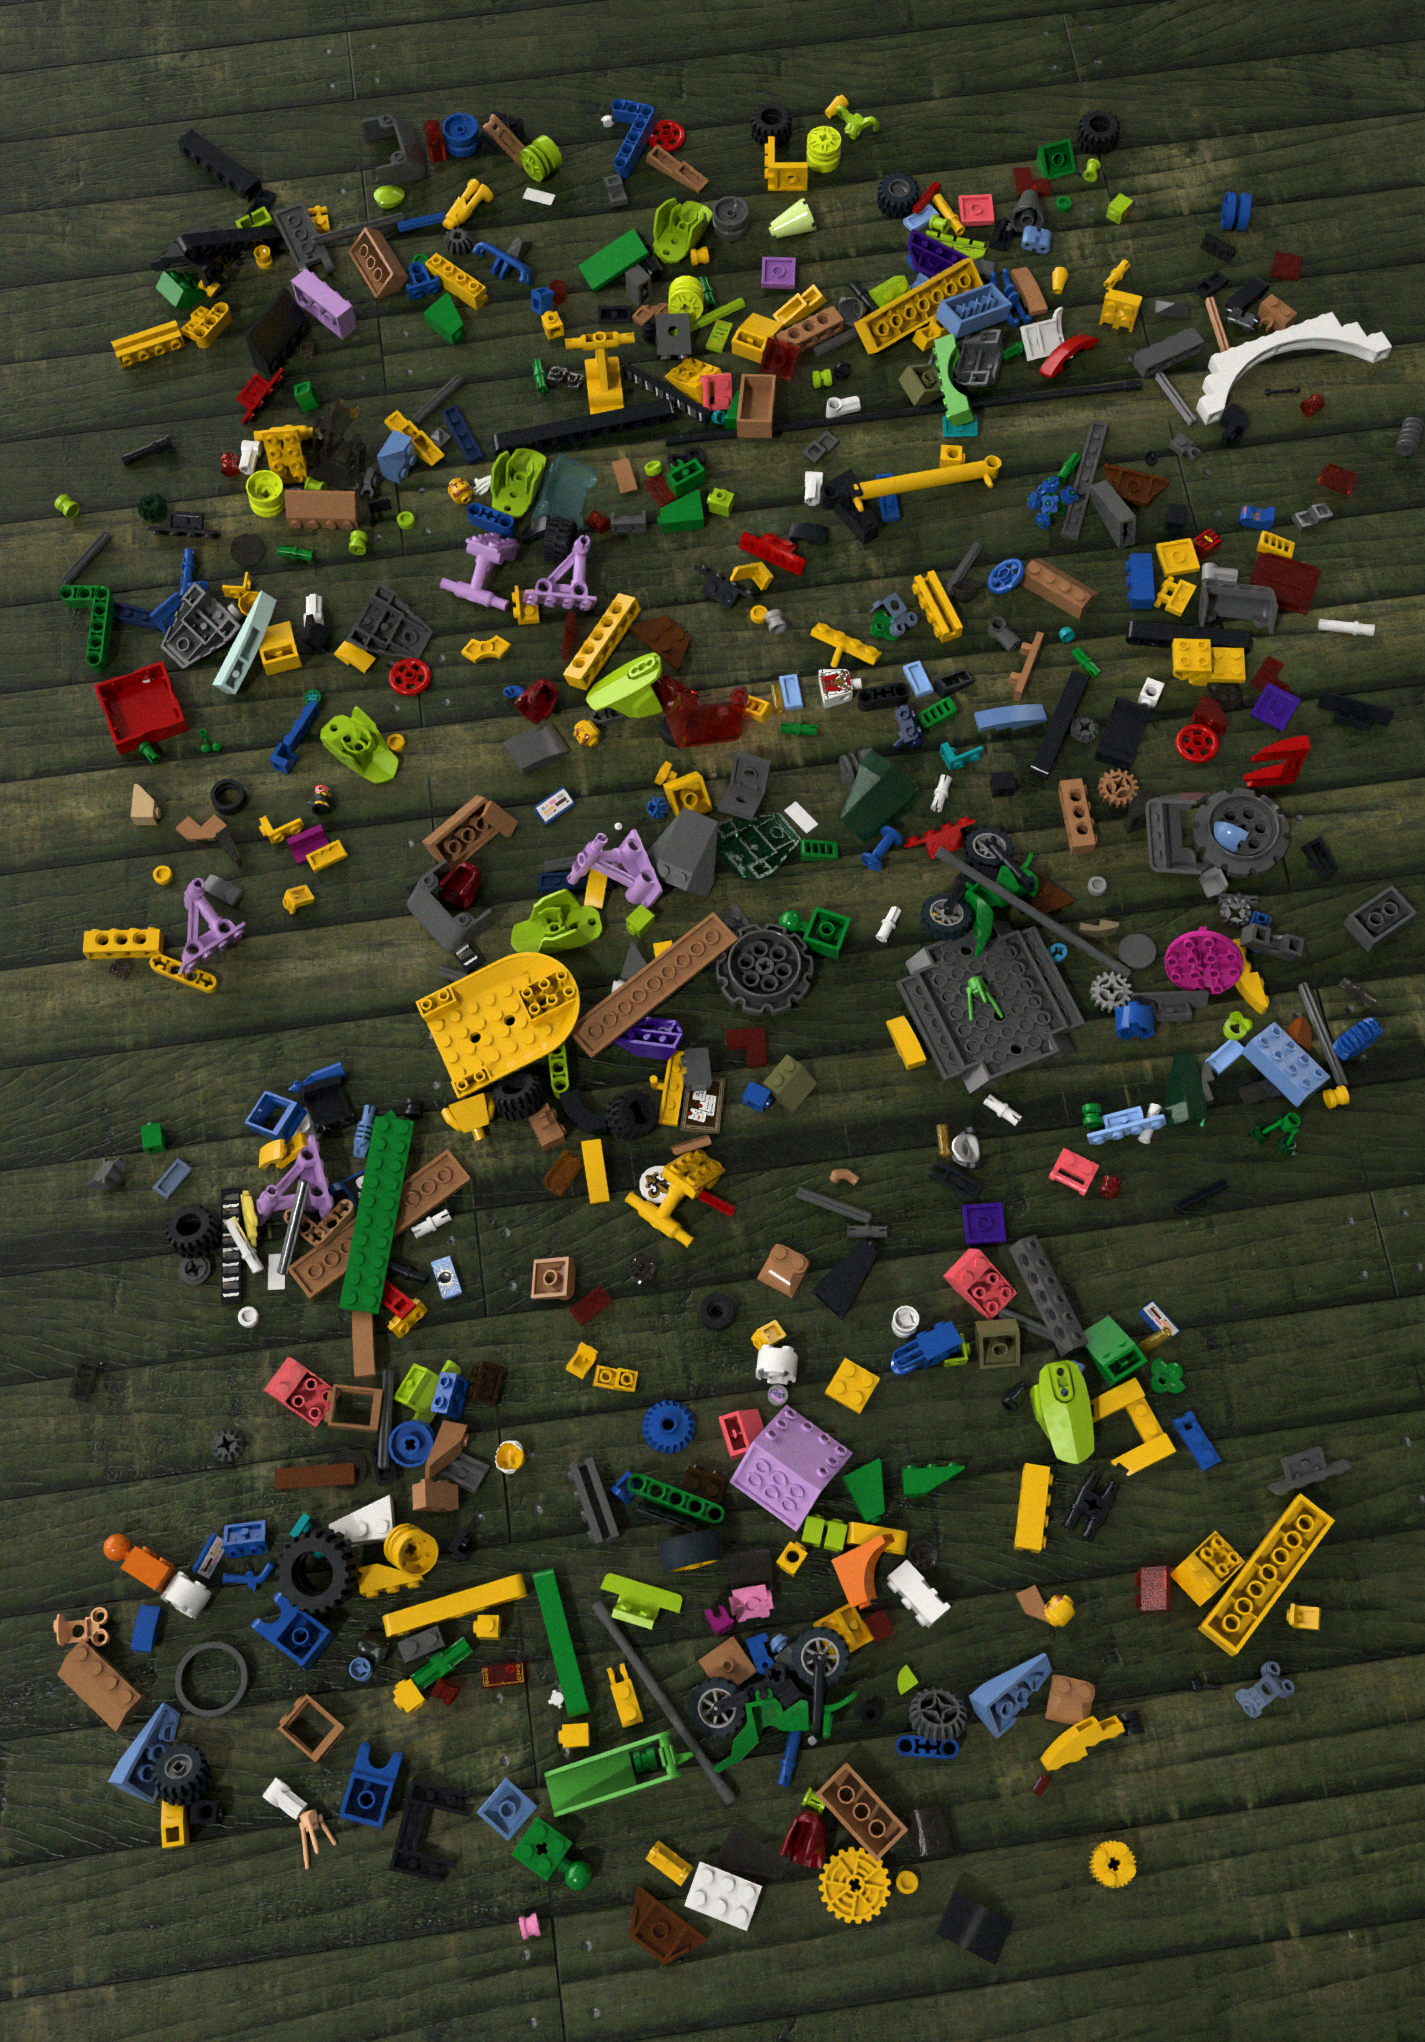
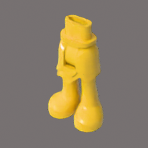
M471 179L467 183V188L461 198L458 196L449 212L445 215L446 219L442 222V225L449 230L459 227L470 218L473 210L482 200L490 203L494 199L491 190L484 184L480 185L476 179ZM474 195L470 202L466 204L467 201L471 198V196Z

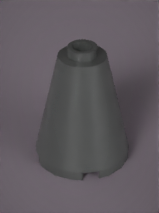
M1025 190L1011 214V226L1018 233L1019 231L1023 232L1026 226H1035L1037 230H1040L1043 225L1044 215L1038 193L1035 190Z

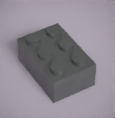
M1391 885L1349 914L1343 925L1365 950L1370 952L1410 924L1417 915V912Z

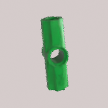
M462 1637L446 1650L443 1649L432 1656L425 1666L411 1675V1678L422 1692L439 1678L442 1679L455 1670L456 1665L464 1661L474 1651L465 1638Z

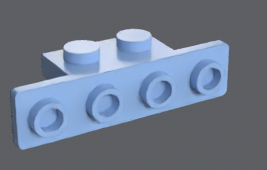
M1141 1106L1102 1116L1106 1129L1089 1133L1087 1138L1089 1144L1099 1145L1106 1140L1121 1139L1125 1135L1141 1134L1144 1130H1157L1166 1125L1165 1116L1161 1114L1144 1119Z

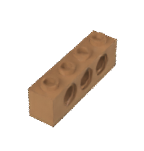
M834 306L823 309L816 315L810 316L806 320L796 323L792 327L776 334V347L787 360L842 332L844 329V319Z
M1082 778L1062 780L1058 786V793L1071 855L1092 853L1095 845L1098 844L1097 835L1093 833L1094 819L1093 817L1090 818L1089 814L1091 805L1086 800L1087 786L1083 785Z

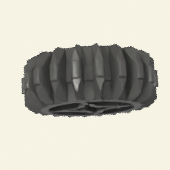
M932 1687L931 1691L924 1689L922 1693L918 1692L909 1707V1721L912 1723L913 1730H917L918 1736L925 1735V1741L929 1738L933 1739L934 1744L937 1740H941L943 1744L946 1739L952 1742L954 1737L958 1738L960 1733L963 1732L967 1723V1709L964 1706L963 1700H958V1694L951 1695L950 1689L947 1692L943 1691L942 1687L939 1690H935Z

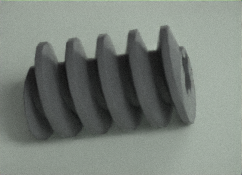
M1407 417L1403 420L1395 446L1397 453L1409 456L1418 450L1425 427L1423 420L1415 417Z

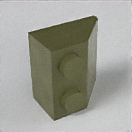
M934 363L908 365L898 379L914 406L928 405L943 395L940 388L943 383H940L939 371Z
M788 1054L763 1082V1087L771 1090V1097L792 1113L798 1109L817 1086V1082L803 1065Z
M1016 1318L975 1322L980 1369L1020 1366V1330Z

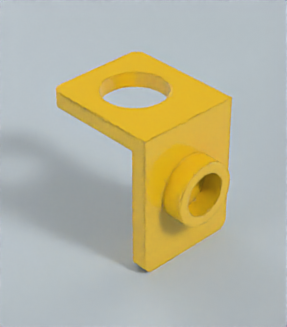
M245 572L243 586L222 585L225 597L239 599L240 596L250 591L252 580L249 572Z

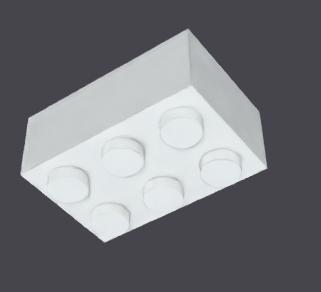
M700 1862L684 1906L747 1931L762 1886Z

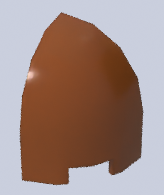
M1301 1016L1290 1024L1286 1033L1305 1052H1309L1312 1044V1032L1307 1020Z

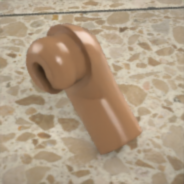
M834 1169L829 1177L833 1183H838L840 1179H845L854 1186L860 1180V1177L848 1169Z

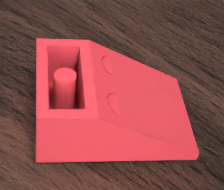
M969 1248L943 1275L954 1290L988 1321L992 1320L1017 1294L979 1249Z
M287 1357L263 1390L314 1427H317L325 1416V1411L330 1409L331 1402H327L328 1389H332V1387L290 1357Z

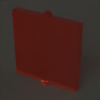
M1276 251L1270 276L1282 278V280L1298 281L1303 256L1293 255L1290 252Z

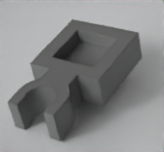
M1181 432L1168 446L1181 457L1186 454L1192 462L1196 457L1193 454H1196L1198 457L1201 454V450L1192 447L1194 442Z

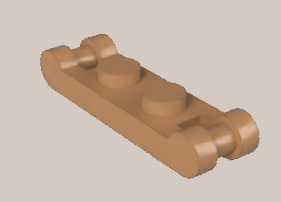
M492 114L489 122L485 123L482 127L483 130L499 144L518 167L523 168L519 159V153L526 147L496 115Z

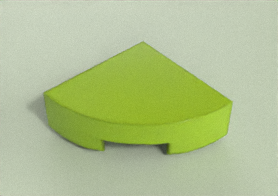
M907 1664L901 1669L897 1679L900 1695L919 1683Z

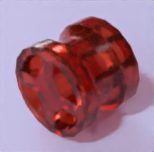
M1103 1176V1184L1099 1187L1098 1193L1107 1198H1117V1189L1120 1188L1122 1182L1111 1176Z

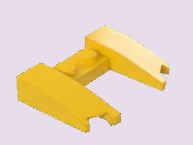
M1136 1377L1090 1401V1405L1094 1406L1093 1423L1125 1408L1144 1444L1111 1460L1113 1466H1116L1119 1462L1129 1470L1126 1474L1127 1476L1139 1472L1176 1452L1168 1435L1162 1431L1144 1397L1146 1395Z

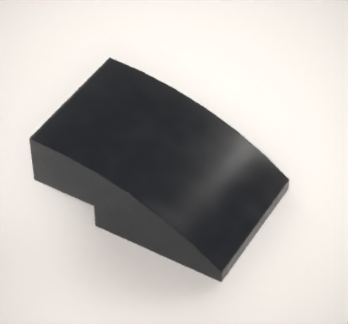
M952 1891L935 1934L996 1965L1013 1922L968 1897Z

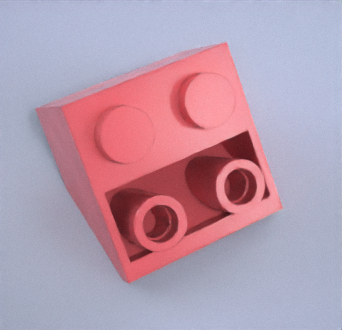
M758 1409L739 1410L719 1416V1424L731 1461L744 1457L752 1441L764 1429Z

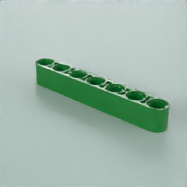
M549 1568L532 1573L568 1716L573 1718L589 1713L590 1708L554 1569Z

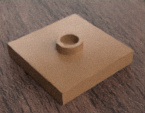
M734 1636L698 1660L709 1678L725 1677L728 1680H733L736 1685H741L757 1673V1670ZM718 1691L722 1698L726 1695V1693Z

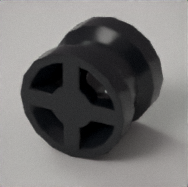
M415 1098L406 1099L404 1102L406 1110L403 1116L408 1119L423 1118L421 1110L424 1106V1101Z

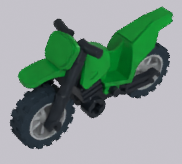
M981 827L976 831H971L964 843L963 857H965V861L963 862L1029 904L1030 900L1036 896L1039 887L1038 878L1030 870L1034 853L1029 852L1026 862L1018 867L1012 860L1014 844H1012V839L1008 838L1005 832L1002 833L999 829L995 828L994 830L991 827H986V829ZM960 871L958 886L951 895L949 893L941 895L937 893L933 897H928L927 901H924L921 908L920 924H922V929L927 931L926 934L934 936V939H943V941L952 939V941H955L958 937L962 938L969 931L972 921L973 938L978 942L974 954L980 957L991 937L994 916L991 907L1000 909L1010 903Z
M824 1626L814 1627L799 1636L793 1646V1668L798 1673L797 1675L800 1679L811 1685L813 1694L804 1691L795 1677L789 1676V1668L783 1662L772 1664L766 1670L764 1680L752 1683L743 1690L733 1680H728L725 1677L709 1678L695 1688L690 1697L691 1721L693 1720L694 1726L706 1736L709 1735L712 1738L726 1737L734 1733L742 1725L747 1713V1724L733 1741L731 1755L714 1766L715 1772L720 1773L736 1762L739 1763L762 1740L761 1731L766 1726H775L782 1731H808L812 1728L813 1734L808 1738L810 1745L816 1744L822 1736L827 1740L832 1737L835 1713L833 1711L848 1704L859 1694L855 1690L840 1701L826 1703L827 1687L838 1682L849 1668L851 1657L849 1646L842 1635L837 1633L836 1630ZM819 1640L829 1642L824 1650H821ZM814 1641H816L817 1652L808 1648ZM831 1646L834 1647L837 1655H830L828 1650ZM806 1652L813 1655L812 1659L807 1662L805 1658ZM828 1659H837L833 1668L828 1663ZM813 1662H814V1671L808 1666L809 1664H811V1663H813ZM781 1670L782 1675L774 1677L773 1672ZM717 1691H722L726 1695L718 1699ZM711 1692H713L715 1703L705 1698ZM703 1702L710 1705L711 1709L704 1712ZM734 1709L733 1714L729 1719V1717L726 1715L724 1711ZM710 1713L714 1716L713 1722L708 1720L705 1715ZM721 1714L726 1722L717 1724L718 1716Z

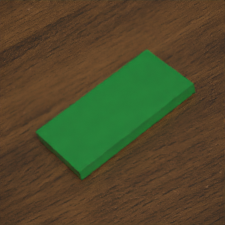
M633 228L578 265L593 292H596L650 256Z

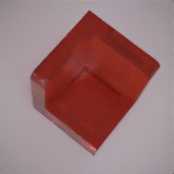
M883 1610L863 1620L875 1645L894 1633V1629Z

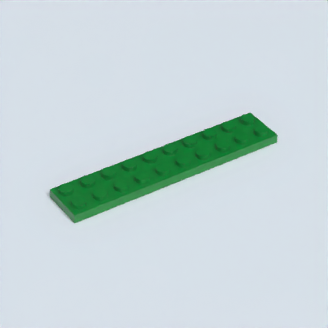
M375 1116L339 1309L380 1315L415 1126L414 1121Z

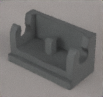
M642 511V515L616 517L614 512H610L612 534L647 533L646 511Z

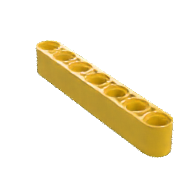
M516 1574L382 1616L386 1637H397L527 1596L528 1593L523 1574Z

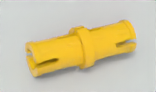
M1122 260L1117 268L1111 271V275L1103 283L1104 287L1108 284L1107 290L1113 289L1116 283L1123 279L1125 272L1131 267L1130 263L1125 266L1128 263L1127 260Z

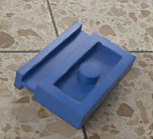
M176 592L149 615L164 635H166L169 626L172 627L176 618L174 615L176 611H179L182 604L181 598Z

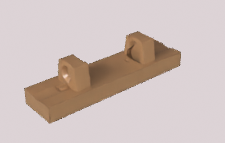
M1037 631L1032 644L1022 643L1020 654L1028 657L1022 673L1011 672L1009 677V683L1016 685L1013 700L1019 702L1021 700L1041 647L1044 633Z

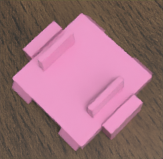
M765 1584L733 1589V1597H729L732 1616L736 1615L738 1622L760 1616L761 1618L769 1617V1609H773L771 1591H766Z

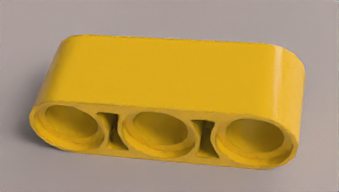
M217 303L193 329V335L199 348H208L231 323L232 316L226 303Z
M848 1522L845 1544L859 1547L881 1535L892 1533L895 1542L886 1547L883 1552L904 1555L908 1532Z

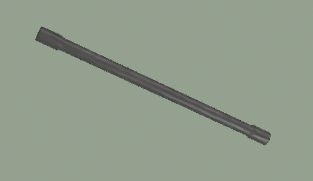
M601 1599L594 1603L591 1608L606 1626L690 1751L694 1752V1757L714 1784L726 1805L732 1803L737 1799V1796L721 1775L715 1772L713 1763L615 1620L611 1617L612 1614Z

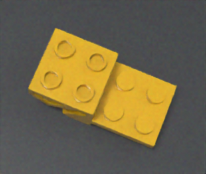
M1174 638L1172 657L1173 676L1181 681L1189 679V683L1194 686H1206L1208 682H1245L1244 648L1211 647L1210 639Z

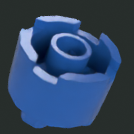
M1138 1001L1128 1002L1127 1006L1115 1008V1031L1117 1037L1131 1040V1037L1140 1036L1141 1040L1154 1035L1153 1006L1140 1005Z

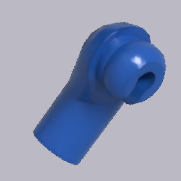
M519 685L505 687L503 693L508 698L519 697L525 690Z

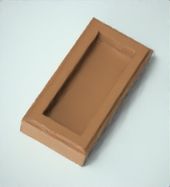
M488 801L480 816L505 837H511L518 823L517 820L493 801Z
M703 1135L671 1145L670 1147L674 1155H679L711 1145V1140L708 1135Z

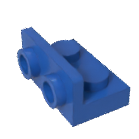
M441 1372L430 1411L443 1414L453 1420H460L470 1380L459 1374Z
M266 1520L224 1525L223 1548L227 1558L268 1553Z

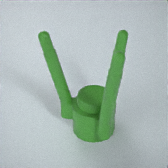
M981 976L970 978L968 980L969 987L966 988L969 1020L973 1021L972 994L974 996L981 995L983 1002L987 1003L984 993H986L999 1017L1003 1018V1014L988 990L987 984L984 983Z

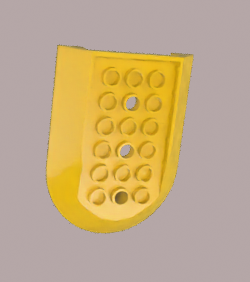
M522 952L506 956L416 1001V1005L439 1049L452 1079L451 1084L457 1098L461 1099L550 1054L561 1046L576 1025L580 1011V994L575 979L562 963L545 954ZM544 1000H546L547 1003L543 1006H540L541 1003ZM509 1018H515L513 1025H506V1021ZM481 1035L479 1042H472L473 1036Z

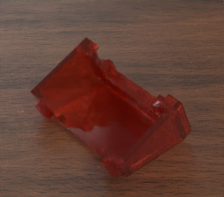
M746 687L734 688L730 693V702L700 705L697 697L692 694H679L666 715L675 744L681 748L738 740L742 734L748 703Z

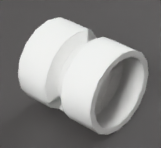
M910 1306L898 1308L894 1312L891 1324L894 1334L901 1338L913 1336L918 1327L919 1314Z

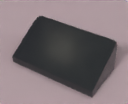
M1005 216L997 222L988 247L1007 252L1015 233L1010 220Z
M631 305L598 306V324L632 323Z

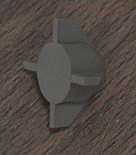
M104 1157L102 1166L96 1172L95 1177L87 1183V1187L91 1190L119 1188L125 1179V1161L120 1157L115 1161Z

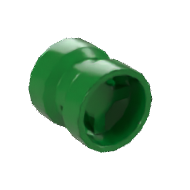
M1090 1103L1082 1106V1113L1085 1116L1083 1119L1084 1127L1097 1128L1103 1125V1118L1100 1116L1102 1112L1100 1104Z
M654 1747L647 1748L646 1753L640 1751L632 1752L637 1774L643 1773L648 1767L651 1770L658 1769Z

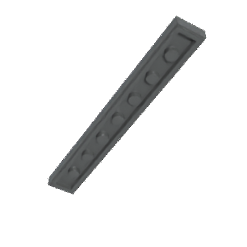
M1091 421L1073 487L1079 496V500L1073 501L1068 506L1060 537L1078 541L1090 496V485L1094 481L1108 428L1106 423Z

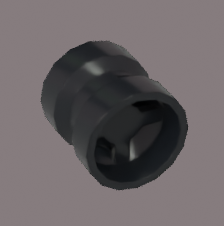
M1138 1710L1117 1715L1125 1732H1122L1123 1737L1145 1732L1143 1725L1139 1722L1140 1715Z

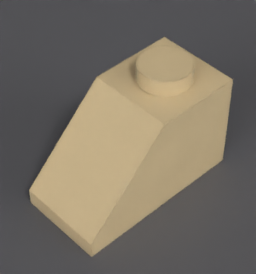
M134 784L130 816L135 825H157V820L161 816L160 807L156 805L155 801L138 784Z

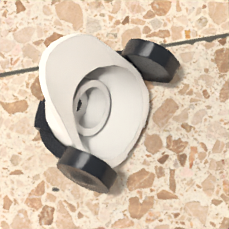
M981 1127L964 1128V1131L958 1134L951 1142L953 1161L970 1170L984 1168V1163L978 1162L980 1157L978 1140L972 1135L980 1133Z

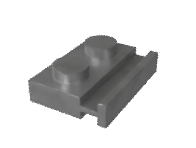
M461 1452L456 1459L439 1472V1477L458 1484V1486L476 1494L490 1466Z

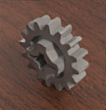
M1111 971L1109 976L1106 972H1103L1102 977L1098 975L1096 981L1092 982V988L1089 993L1093 994L1090 999L1096 1000L1094 1006L1100 1005L1101 1011L1107 1008L1108 1013L1112 1009L1115 1010L1116 1007L1126 1006V1003L1130 1002L1131 998L1129 997L1132 994V991H1130L1131 984H1126L1127 978L1121 979L1120 973L1114 976L1113 971Z

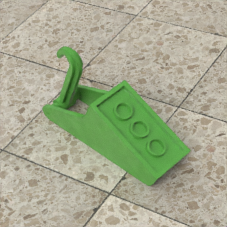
M667 1731L545 1772L544 1776L554 1818L638 1795L641 1791L682 1777V1772H678L677 1765L693 1758L694 1752L676 1754L674 1745H671L669 1738L672 1736V1733ZM659 1741L660 1748L658 1750L662 1766L666 1768L667 1775L637 1785L629 1752Z

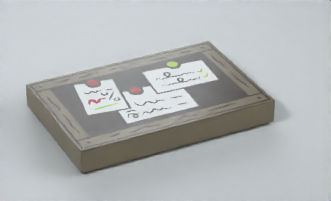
M711 1077L712 1086L709 1091L687 1092L685 1086L680 1131L719 1135L725 1078Z

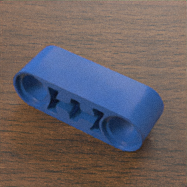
M471 503L467 506L468 520L471 525L489 532L498 533L505 538H510L515 534L512 516L479 503Z
M903 1735L896 1741L895 1750L902 1757L951 1760L959 1753V1745L954 1739L952 1742L946 1739L944 1744L941 1740H937L934 1744L931 1738L925 1741L924 1736ZM902 1740L910 1742L911 1750L909 1752H903L900 1749L899 1744ZM915 1740L918 1741V1746H923L926 1742H929V1746L936 1747L937 1742H940L938 1746L939 1755H936L937 1750L931 1749L927 1754L925 1749L918 1748L917 1753H914L916 1748ZM945 1743H950L954 1746V1753L952 1755L944 1753L943 1745Z

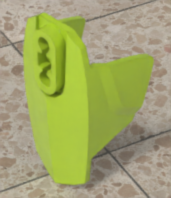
M676 198L666 200L657 208L653 227L654 243L652 246L655 256L660 258V261L663 263L673 264L683 260L690 253V249H693L701 239L713 216L712 211L708 207L694 201H686L682 205L677 203Z
M518 448L511 457L509 451H505L498 456L491 470L490 491L493 495L492 509L508 514L513 519L523 517L532 505L542 480L546 464V457L543 454L531 449Z
M655 652L646 654L616 669L593 685L586 697L587 703L596 712L609 707L630 718H642L661 713L663 711L662 705L651 686L656 680L661 679V657Z
M354 707L351 718L345 715L333 717L321 729L320 739L323 745L347 767L374 784L385 783L394 779L399 760L389 750L381 733L377 730L376 724L360 708ZM344 738H345L346 740L349 739V740H351V741L348 742V743H346V742L344 741Z
M567 889L559 890L541 898L534 904L529 920L514 925L511 934V945L517 953L534 952L540 954L555 953L583 946L598 939L603 931L599 912L592 906H580L577 899Z
M1069 1360L1046 1364L1039 1372V1384L1034 1385L1029 1391L1036 1421L1041 1425L1042 1430L1049 1438L1056 1458L1064 1462L1079 1464L1094 1452L1092 1412L1085 1379L1078 1365ZM1058 1368L1063 1369L1061 1376L1057 1375ZM1062 1388L1067 1389L1066 1396L1061 1395Z

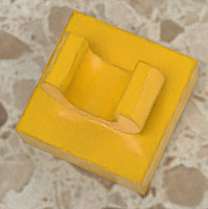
M665 761L656 776L655 783L661 785L664 781L669 782L676 779L677 773L670 771L671 763Z

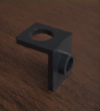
M389 498L366 501L371 528L374 527L371 513L392 509Z

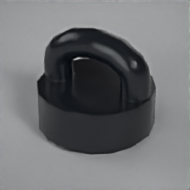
M849 362L836 363L834 366L835 377L846 379L850 376L851 368Z

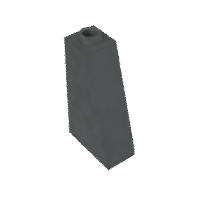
M1107 480L1090 485V499L1117 547L1122 549L1135 544V514Z

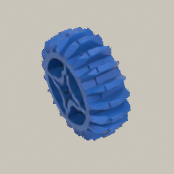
M1369 1017L1343 1033L1332 1047L1338 1057L1342 1060H1348L1363 1052L1377 1041L1383 1034L1384 1029L1378 1020L1374 1017Z

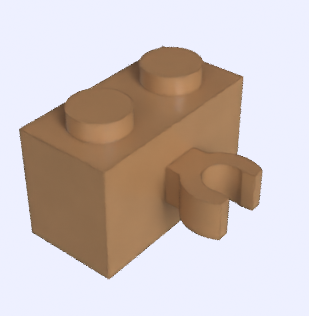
M1270 294L1260 303L1257 313L1258 318H1260L1259 326L1267 324L1266 332L1270 331L1271 328L1275 331L1287 329L1294 325L1297 312L1273 294Z
M548 1103L542 1105L541 1110L528 1118L544 1152L564 1143V1135L567 1134L562 1123L558 1125L556 1121L558 1115L554 1107L550 1108Z
M430 1478L421 1479L420 1483L412 1485L413 1510L442 1513L458 1510V1484H451L449 1480L433 1482V1479Z

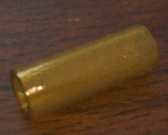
M773 684L770 686L773 711L776 715L783 714L784 705L781 685Z
M937 1125L939 1157L951 1156L948 1125Z
M1164 1327L1139 1342V1347L1144 1353H1147L1172 1338V1333L1167 1327Z

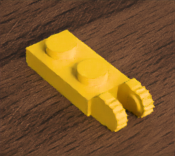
M622 1663L619 1664V1668L624 1681L616 1684L614 1670L610 1667L607 1668V1672L624 1729L644 1722L632 1681L628 1677L625 1664Z

